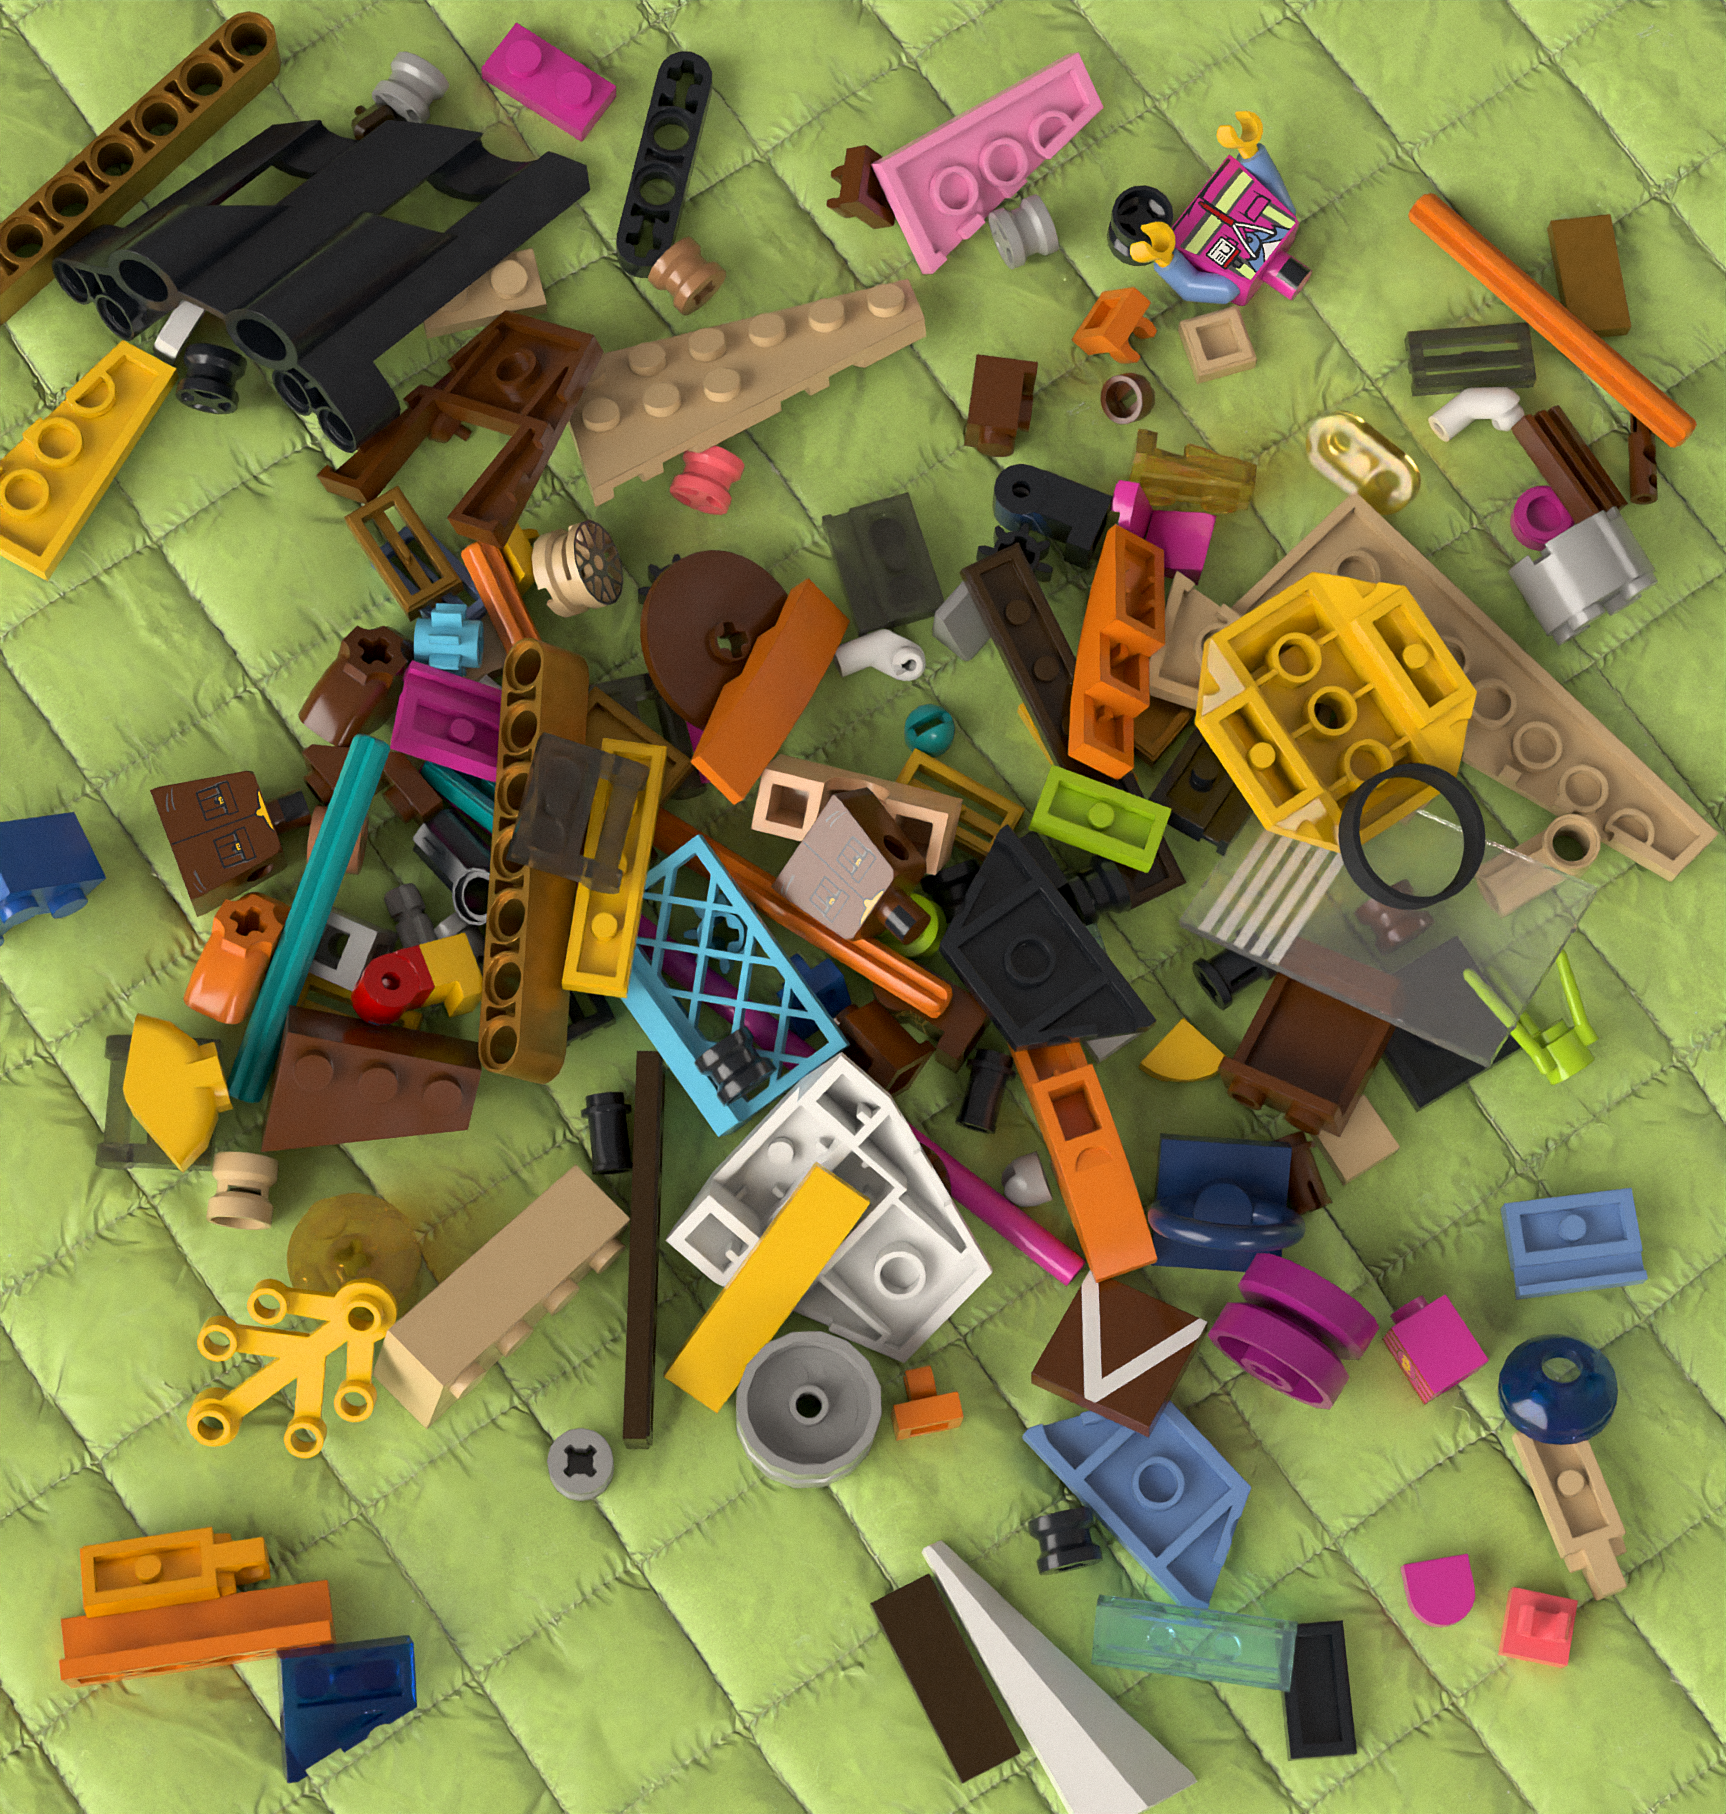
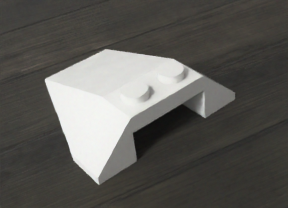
M841 1052L800 1079L714 1170L667 1235L666 1241L713 1282L725 1287L817 1161L869 1197L870 1204L792 1312L794 1311L829 1326V1331L905 1363L993 1272V1268L891 1094Z

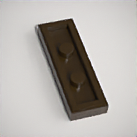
M928 1573L870 1603L869 1607L960 1785L1020 1755L1021 1751L930 1574Z

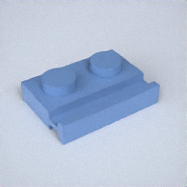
M1632 1188L1505 1203L1500 1208L1510 1268L1514 1274L1516 1300L1639 1285L1648 1280L1647 1271L1644 1270L1641 1252L1643 1249Z

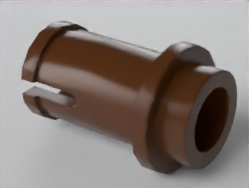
M1303 1131L1274 1140L1277 1142H1289L1292 1147L1287 1195L1292 1210L1301 1216L1306 1214L1307 1211L1313 1212L1332 1204L1331 1197L1327 1194L1311 1152L1316 1147L1315 1141L1308 1142Z

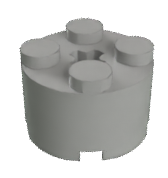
M1613 506L1607 513L1603 510L1590 516L1545 543L1546 548L1540 552L1542 557L1532 561L1528 555L1508 571L1547 636H1553L1558 646L1590 627L1589 623L1602 616L1606 611L1612 616L1633 604L1642 597L1641 593L1658 583L1653 574L1656 571L1616 506Z

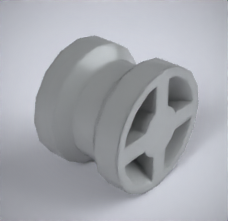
M399 52L391 62L392 74L388 80H382L376 85L372 92V98L376 104L391 106L397 116V121L426 123L430 117V104L433 100H439L444 96L449 88V83L445 76L427 60L409 52Z
M1037 194L1022 199L1020 207L1009 211L1000 208L989 213L988 219L992 237L1002 259L1010 269L1025 265L1027 257L1035 253L1045 256L1058 251L1059 243L1055 226L1045 204Z
M584 1428L568 1430L557 1437L550 1447L547 1459L550 1480L556 1490L566 1498L576 1501L592 1500L604 1493L612 1482L614 1461L611 1447L605 1438L594 1430Z

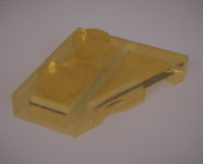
M1138 428L1126 481L1139 483L1150 505L1169 506L1173 505L1176 501L1200 504L1201 508L1208 512L1218 514L1233 513L1237 509H1248L1255 489L1256 464L1235 457L1222 456L1210 449L1191 443L1184 446V454L1181 456L1156 448L1157 432Z

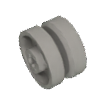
M822 1331L791 1332L767 1343L746 1365L736 1395L737 1436L748 1459L769 1479L793 1488H821L848 1477L869 1455L882 1415L881 1386L869 1360L848 1341ZM810 1399L812 1400L813 1409L821 1406V1411L813 1418H805L797 1412L798 1401Z

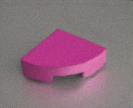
M1119 480L1115 486L1110 510L1120 512V527L1144 539L1153 514V508L1139 483Z

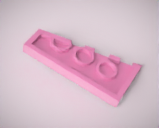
M1079 52L1069 53L871 164L922 274H933L948 260L946 256L963 239H969L986 223L984 219L1005 198H1011L1028 182L1026 178L1044 160L1051 159L1104 108Z

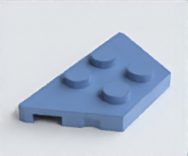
M1170 1400L1149 1438L1090 1410L1082 1412L1080 1416L1044 1426L1040 1424L1030 1427L1023 1434V1440L1086 1507L1091 1508L1092 1514L1195 1625L1203 1619L1207 1613L1218 1576L1230 1549L1238 1520L1242 1515L1251 1490V1486Z

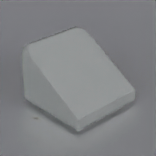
M962 581L935 612L932 636L962 660L969 661L991 636Z

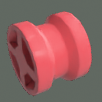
M716 445L701 453L684 451L683 460L686 466L683 473L675 476L670 486L672 496L688 507L712 515L727 513L732 500L729 493L731 484L741 479L745 464L733 453Z

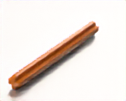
M1432 193L1424 194L1416 201L1408 214L1409 220L1669 447L1681 446L1692 435L1697 426L1694 418L1438 196Z
M661 808L658 811L653 838L654 847L670 856L696 835H703L749 902L756 904V910L929 1017L938 1018L946 1010L953 997L950 984L873 937L854 942L842 938L779 895L771 887L777 879L776 877L667 810ZM697 855L684 864L710 881L711 874Z

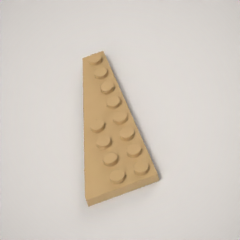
M1355 491L1231 607L1239 615L1244 616L1311 572L1350 577L1375 584L1384 582L1404 585L1477 691L1471 719L1468 720L1461 761L1558 817L1566 814H1578L1589 819L1597 827L1602 843L1669 882H1672L1719 834Z

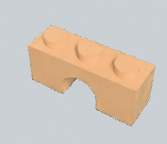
M780 754L762 772L751 829L801 842L833 794L867 787L875 794L925 859L927 865L926 873L936 875L951 859L963 799Z

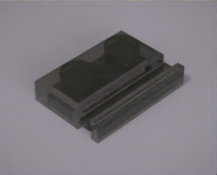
M909 492L850 508L847 513L836 516L831 514L822 516L821 525L858 638L881 628L888 630L935 616V612L945 600Z

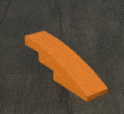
M1117 524L1112 526L1106 534L1090 589L1079 640L1070 703L1068 756L1119 780L1134 768V718L1150 706L1149 657L1165 645L1164 550Z
M809 578L790 590L776 625L757 637L742 674L723 686L690 761L734 805L745 798L808 705L832 662L850 623V620Z

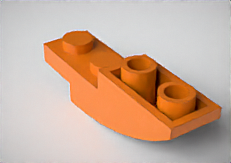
M1080 1043L1014 1052L1008 1044L1050 1153L1051 1169L1095 1283L1156 1263L1157 1255L1120 1137L1093 1064L1087 1063Z

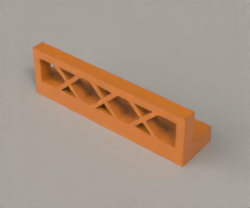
M328 1580L233 1593L227 1596L221 1595V1598L100 1617L87 1618L84 1615L61 1619L65 1659L59 1660L61 1681L70 1688H78L337 1649L330 1585Z

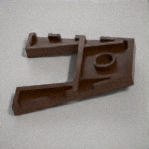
M505 310L447 360L452 369L432 387L420 384L403 399L408 408L398 418L358 448V451L336 471L329 465H326L316 476L327 492L363 504L369 503L378 497L431 432V426L440 411L449 414L451 418L512 436L447 517L458 535L503 549L604 351L593 334Z

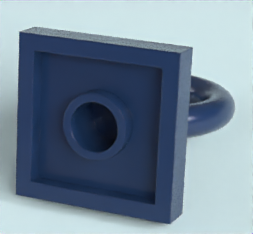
M1160 1133L1155 1198L1148 1212V1222L1152 1227L1151 1238L1157 1255V1262L1151 1264V1266L1246 1272L1257 1253H1270L1282 1257V1250L1284 1248L1297 1244L1304 1237L1306 1227L1303 1218L1294 1210L1286 1207L1292 1152L1290 1143Z

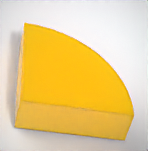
M1183 1017L1140 1062L1138 1068L1149 1076L1165 1082L1186 1083L1204 1081L1219 1074L1218 1066L1223 1056L1226 1055Z

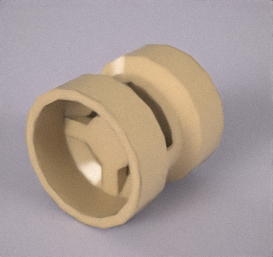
M219 1152L215 1154L212 1175L217 1181L216 1194L208 1200L207 1221L235 1229L263 1230L271 1228L274 1208L268 1201L270 1187L277 1183L279 1162L274 1158L254 1153Z

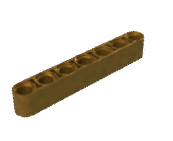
M248 11L238 13L229 18L0 224V325L7 322L55 278L51 265L54 258L97 226L102 224L114 225L273 82L279 74L281 59L275 28L267 17L260 13ZM256 44L264 47L260 53L252 56L238 53L246 45ZM204 84L220 86L219 90L212 95L202 96L194 93L198 87ZM168 123L176 126L167 135L156 136L149 133L152 128L159 124ZM124 163L132 166L128 172L120 176L105 174L106 170L114 164ZM79 203L87 206L77 216L66 217L60 215L63 208L69 204ZM33 243L42 246L39 252L32 257L22 258L14 255L20 247L26 244Z
M524 638L517 641L510 649L503 668L478 1052L482 1066L489 1072L533 1083L546 1084L559 1074L564 1064L567 1046L570 990H563L562 978L576 900L589 667L585 658L575 652L534 638Z

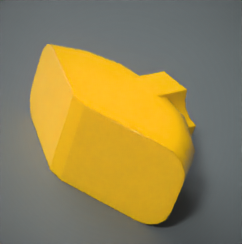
M137 1013L123 1084L125 1099L133 1116L178 1169L184 1173L207 1149L219 1119L218 1113L233 1109L225 1074L214 1042L199 1046L197 1041L172 1022Z

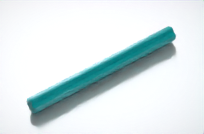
M357 734L353 738L227 1080L230 1096L241 1101L258 1103L263 1097L278 1056L289 1005L296 1006L388 758L390 746L375 737Z

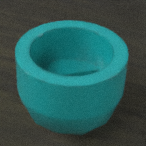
M934 704L918 706L906 719L904 739L912 752L916 748L935 758L944 754L950 748L954 739V721L951 715L941 706ZM936 718L943 722L925 731L919 737L914 730Z

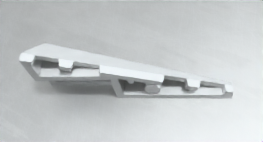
M942 1540L923 1548L922 1554L1017 1727L1021 1726L1068 1814H1142L1198 1782L1188 1768Z

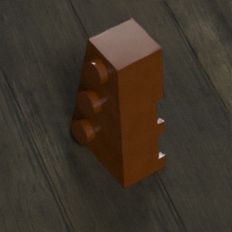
M289 1005L263 1119L261 1152L468 1130L482 1072L478 1042L395 1025L377 1027L359 1018Z

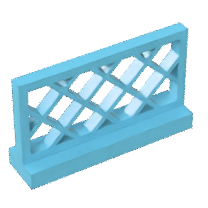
M696 835L648 871L644 899L661 901L656 939L637 936L628 997L621 999L717 1136L730 1135L751 1121V1117L794 1087L800 1079L838 1055L851 1044L703 835ZM696 855L711 874L707 901L674 896L678 868ZM665 879L663 894L647 892ZM720 888L732 905L718 903ZM672 903L705 909L700 946L666 941ZM716 911L739 914L747 925L748 931L744 954L710 948ZM757 941L769 958L755 956ZM640 944L654 947L652 961ZM665 949L698 954L693 992L670 988L662 977L661 972ZM709 956L743 961L737 999L703 993ZM753 963L774 966L784 977L785 985L781 1006L747 1001ZM794 993L806 1010L792 1008ZM677 997L691 999L689 1014ZM702 1001L735 1007L731 1034L743 1027L746 1009L780 1014L774 1051L755 1048L761 1057L772 1059L777 1070L770 1076L769 1087L753 1099L749 1100L744 1095L724 1107L716 1096L718 1086L711 1076L701 1075L695 1067L694 1062L718 1043L707 1040L698 1028ZM790 1016L814 1020L829 1043L810 1057L786 1054L785 1047ZM783 1061L799 1064L781 1077Z

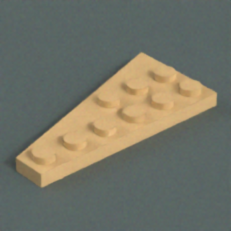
M909 279L881 284L848 294L824 298L815 302L763 313L754 317L604 353L568 422L595 507L614 498L613 488L636 476H639L645 482L663 473V462L686 450L701 453L782 411L781 401L798 392L805 390L811 396L829 387V376L851 365L866 368L926 337L925 317Z

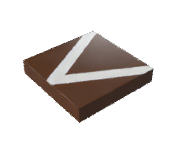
M1089 1270L1031 1372V1384L1149 1438L1207 1333L1208 1322L1112 1278L1095 1283L1092 1272Z

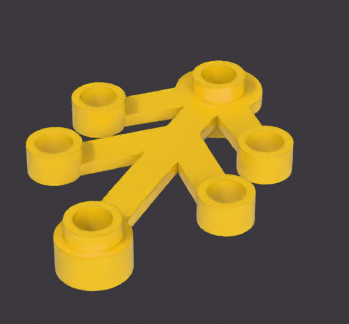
M372 1278L351 1280L343 1284L336 1293L291 1288L279 1280L264 1279L254 1286L247 1302L248 1312L256 1322L264 1325H273L280 1322L286 1314L327 1321L311 1333L237 1324L233 1319L221 1315L213 1316L204 1323L197 1338V1346L200 1353L211 1361L221 1362L228 1360L235 1352L276 1358L231 1391L220 1387H212L200 1392L194 1399L187 1416V1426L191 1435L198 1442L206 1446L216 1447L228 1444L237 1435L243 1418L247 1413L297 1378L295 1412L284 1434V1444L292 1455L299 1458H311L321 1451L327 1436V1427L322 1420L327 1355L348 1341L346 1379L342 1381L334 1398V1408L337 1414L346 1421L361 1422L371 1415L377 1400V1391L372 1383L375 1342L385 1338L388 1329L395 1324L398 1306L391 1291L382 1282ZM264 1294L272 1295L279 1301L280 1307L276 1309L265 1308L261 1305L258 1297ZM355 1307H366L373 1313L374 1319L369 1321L362 1320L352 1313V1309ZM213 1331L222 1332L229 1338L230 1344L225 1346L217 1345L210 1340L208 1334ZM357 1392L366 1399L367 1403L362 1406L351 1405L346 1400L345 1394ZM207 1416L215 1417L222 1422L224 1428L215 1429L209 1427L202 1421V1418ZM301 1428L308 1429L315 1434L316 1440L312 1442L302 1441L296 1436L295 1430Z

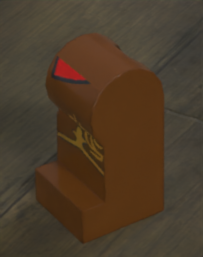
M907 958L950 984L953 997L946 1010L938 1018H931L874 982L873 1000L876 999L900 1024L909 1023L914 1028L937 1041L935 1061L957 1074L990 1025L991 1020L970 993L919 962Z

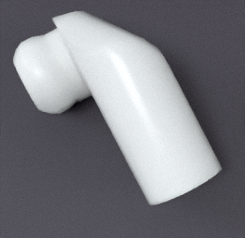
M1471 387L1463 390L1429 417L1428 421L1434 433L1441 440L1447 442L1476 419H1491L1495 429L1510 431L1524 416V410L1518 404L1520 397L1507 387Z

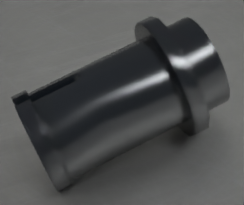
M978 1048L975 1058L968 1059L966 1067L971 1070L959 1116L956 1117L955 1123L957 1125L980 1133L995 1134V1125L1007 1082L1014 1081L1016 1077V1072L1012 1070L1014 1062L1012 1057L997 1051Z
M604 1092L586 1096V1108L581 1110V1118L588 1119L593 1162L592 1175H614L632 1171L633 1163L630 1157L626 1115L632 1113L631 1104H625L623 1092Z

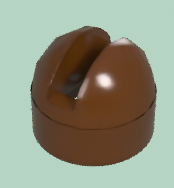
M1135 373L1116 375L1109 378L1103 385L1101 405L1104 413L1113 422L1118 424L1133 423L1149 415L1155 405V391L1143 375ZM1136 393L1137 401L1127 409L1123 401Z

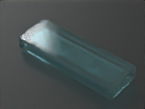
M1099 1594L1096 1605L1091 1664L1290 1692L1298 1622Z

